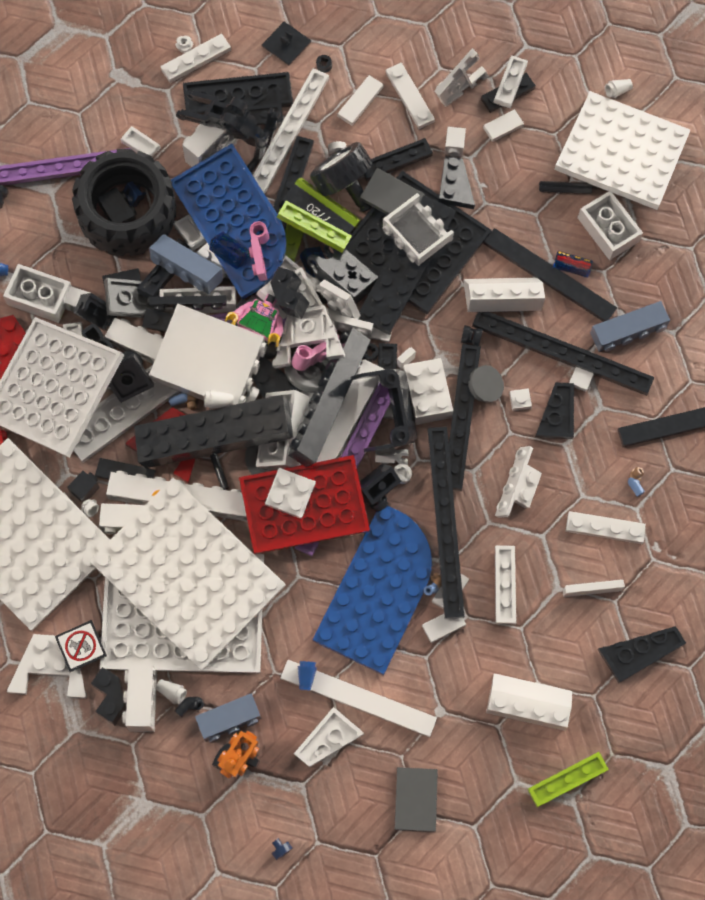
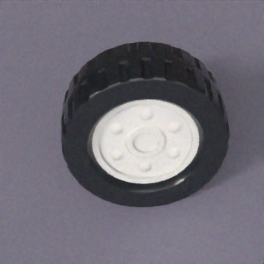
M355 142L338 150L322 161L311 172L310 178L323 196L335 194L345 188L356 206L360 208V212H366L372 207L359 200L364 190L357 180L372 166V160L361 143Z

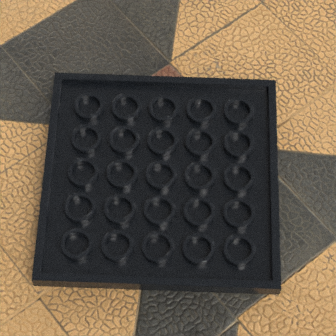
M401 171L396 177L424 193L426 197L438 202L439 195L404 171ZM444 203L441 204L456 210V215L446 231L447 233L450 230L454 232L453 240L434 253L408 301L425 314L431 311L491 233V229L458 207ZM372 207L350 234L351 239L345 249L379 277L396 244L392 236L386 235L383 231V219L388 215ZM399 221L393 224L402 235L406 225Z

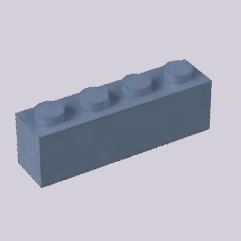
M164 234L149 247L150 258L154 264L164 267L169 273H174L184 282H189L200 291L210 294L223 281L221 267Z
M659 301L593 325L590 334L598 351L605 350V352H608L617 345H627L633 339H643L652 332L660 333L666 330L670 318L662 302Z

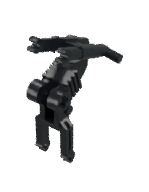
M196 90L189 91L187 94L189 99L209 104L204 115L182 109L181 111L178 110L175 116L180 120H188L206 126L213 123L217 128L222 129L223 127L229 130L228 132L231 133L233 138L242 139L245 143L254 146V158L247 166L250 172H252L262 160L266 147L268 148L274 130L277 128L276 122L281 112H275L274 108L271 107L263 130L256 125L258 121L255 120L251 112L246 111L248 105L244 100L233 97L229 104L220 102L217 96L201 93Z

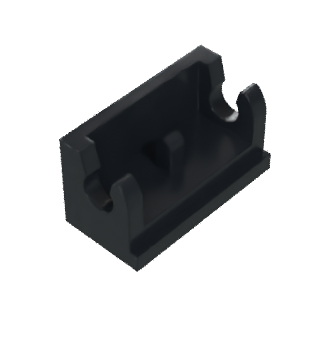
M92 293L81 294L74 310L76 315L91 324H95L102 330H106L107 326H111L114 318H117V316L107 315L106 302Z

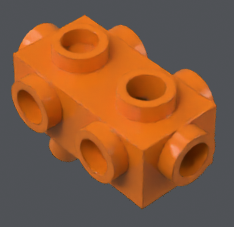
M240 731L239 734L235 733L229 742L230 748L227 752L223 751L217 760L220 762L218 767L222 769L220 771L222 775L228 779L232 776L234 778H237L238 775L243 776L248 768L246 765L248 759H254L259 751L257 747L259 743L256 741L257 736L249 731L246 733ZM244 743L248 744V749L245 751L241 749V745Z

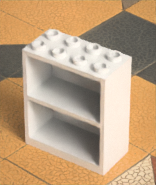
M177 304L149 376L156 383L203 401L205 392L213 390L233 394V405L245 403L246 396L244 395L246 391L250 392L253 384L252 375H256L260 366V361L258 360L260 356H264L267 343H265L264 336Z

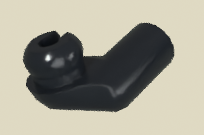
M186 697L174 711L180 717H183L188 710L202 709L204 701L200 697Z

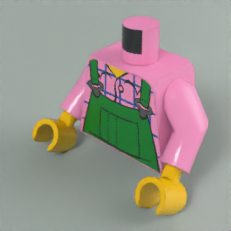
M267 294L264 302L257 299L253 302H247L234 312H229L225 319V322L231 320L233 325L237 322L238 327L264 336L268 345L272 341L276 342L275 347L279 346V341L284 331L283 319L279 315V310L274 308L277 302L276 298L271 294Z

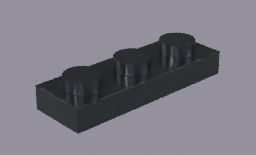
M527 72L523 74L514 100L535 90L536 85ZM499 87L481 96V101L490 113L503 107L494 103Z

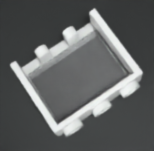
M417 193L383 219V231L386 235L392 236L397 247L407 253V257L411 262H415L420 266L422 262L452 241L454 232L450 230L447 233L443 229V221L441 219L436 221L431 216V208L428 205L423 207L419 203L420 195Z

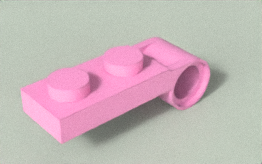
M258 221L254 222L250 227L252 247H249L250 257L254 258L255 264L252 265L254 276L257 275L260 281L267 280L261 244H265L269 240V232L266 225ZM258 231H264L263 234L256 235Z
M326 342L320 343L313 349L305 345L299 346L291 360V365L296 370L303 371L318 361L321 363L326 358Z

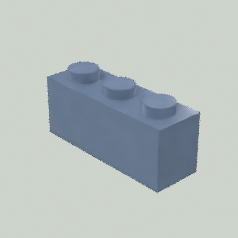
M252 693L199 714L195 718L204 741L209 740L211 743L219 740L222 734L228 732V735L240 731L239 727L244 725L250 727L259 723L258 720L261 719Z

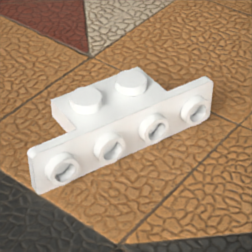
M327 308L337 330L343 332L355 328L368 338L384 342L390 341L391 334L388 335L374 328L373 323L346 317L337 310L333 311Z
M531 446L520 447L516 452V459L509 471L508 481L503 488L501 500L497 505L495 516L498 518L508 517L514 502L524 508H530L542 474L527 465L533 451Z

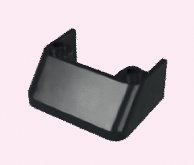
M386 369L351 376V380L379 376L381 385L389 390L395 428L390 433L391 444L364 448L363 451L370 452L414 443L417 439V430L406 373L401 369Z

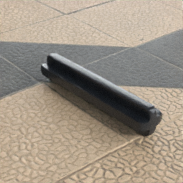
M540 181L539 191L591 194L593 185L582 182Z

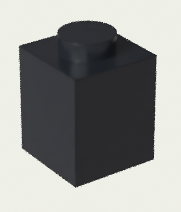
M82 471L67 488L73 496L83 503L85 500L90 499L100 487L97 482L98 478L91 472L87 474L85 471Z

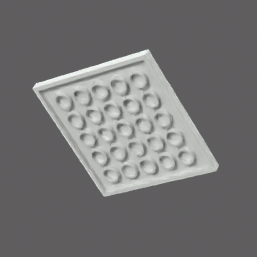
M590 91L554 170L658 210L690 130Z
M35 317L0 380V426L70 458L119 367L124 354Z

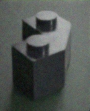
M278 266L270 282L277 304L285 314L302 319L310 303L302 293L297 292L302 281L294 271Z
M102 667L91 682L95 689L106 695L95 712L115 726L122 717L123 711H126L122 682L119 677Z

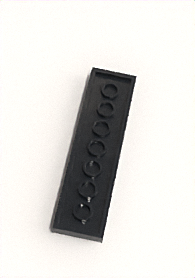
M423 195L419 203L423 207L428 205L432 210L431 216L436 221L441 219L444 223L443 229L447 231L456 215V210ZM415 211L402 233V236L419 254L440 239ZM396 245L359 311L361 315L359 320L373 323L374 328L390 335L433 255L418 266L415 262H411L407 257V253Z

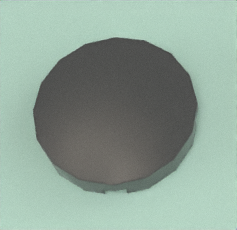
M483 365L471 372L468 383L470 392L475 399L484 403H491L502 396L504 382L501 374L495 368Z

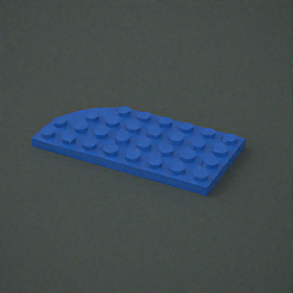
M230 144L171 179L173 189L212 251L213 244L218 238L222 239V236L225 235L229 238L225 242L228 243L230 248L239 251V248L242 247V250L249 252V247H252L251 225L258 221L266 225L269 232V240L265 244H261L267 280L260 281L257 275L254 276L252 265L255 264L254 258L250 257V253L248 256L242 253L246 260L240 267L214 253L243 300L272 280L278 266L281 267L286 252V235L281 220L277 218L278 214L234 145ZM258 231L256 235H261L264 231ZM231 240L236 243L235 247L229 244Z
M390 506L381 511H376L369 525L370 532L365 533L312 639L313 642L383 676L421 600L424 588L429 582L432 568L431 550L423 531L410 517Z

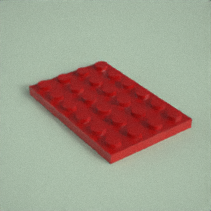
M354 455L316 462L307 468L303 465L284 468V470L316 481L302 519L265 505L278 470L239 477L254 555L370 532Z

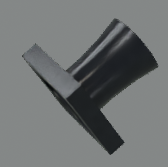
M134 351L123 352L124 357L109 383V387L120 403L154 387V382L143 367L142 357Z

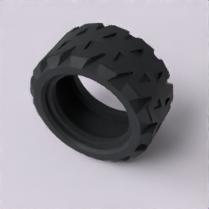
M116 149L117 153L107 151L97 155L95 162L89 161L80 170L81 176L75 179L72 189L74 195L72 202L79 226L84 236L89 239L93 246L101 251L107 250L110 255L123 257L127 253L130 256L144 254L163 234L168 236L174 226L176 201L171 178L159 161H155L152 156L144 152L138 151V153H135L132 149ZM133 181L135 184L149 190L154 196L153 203L148 212L132 222H111L96 212L97 197L119 184Z

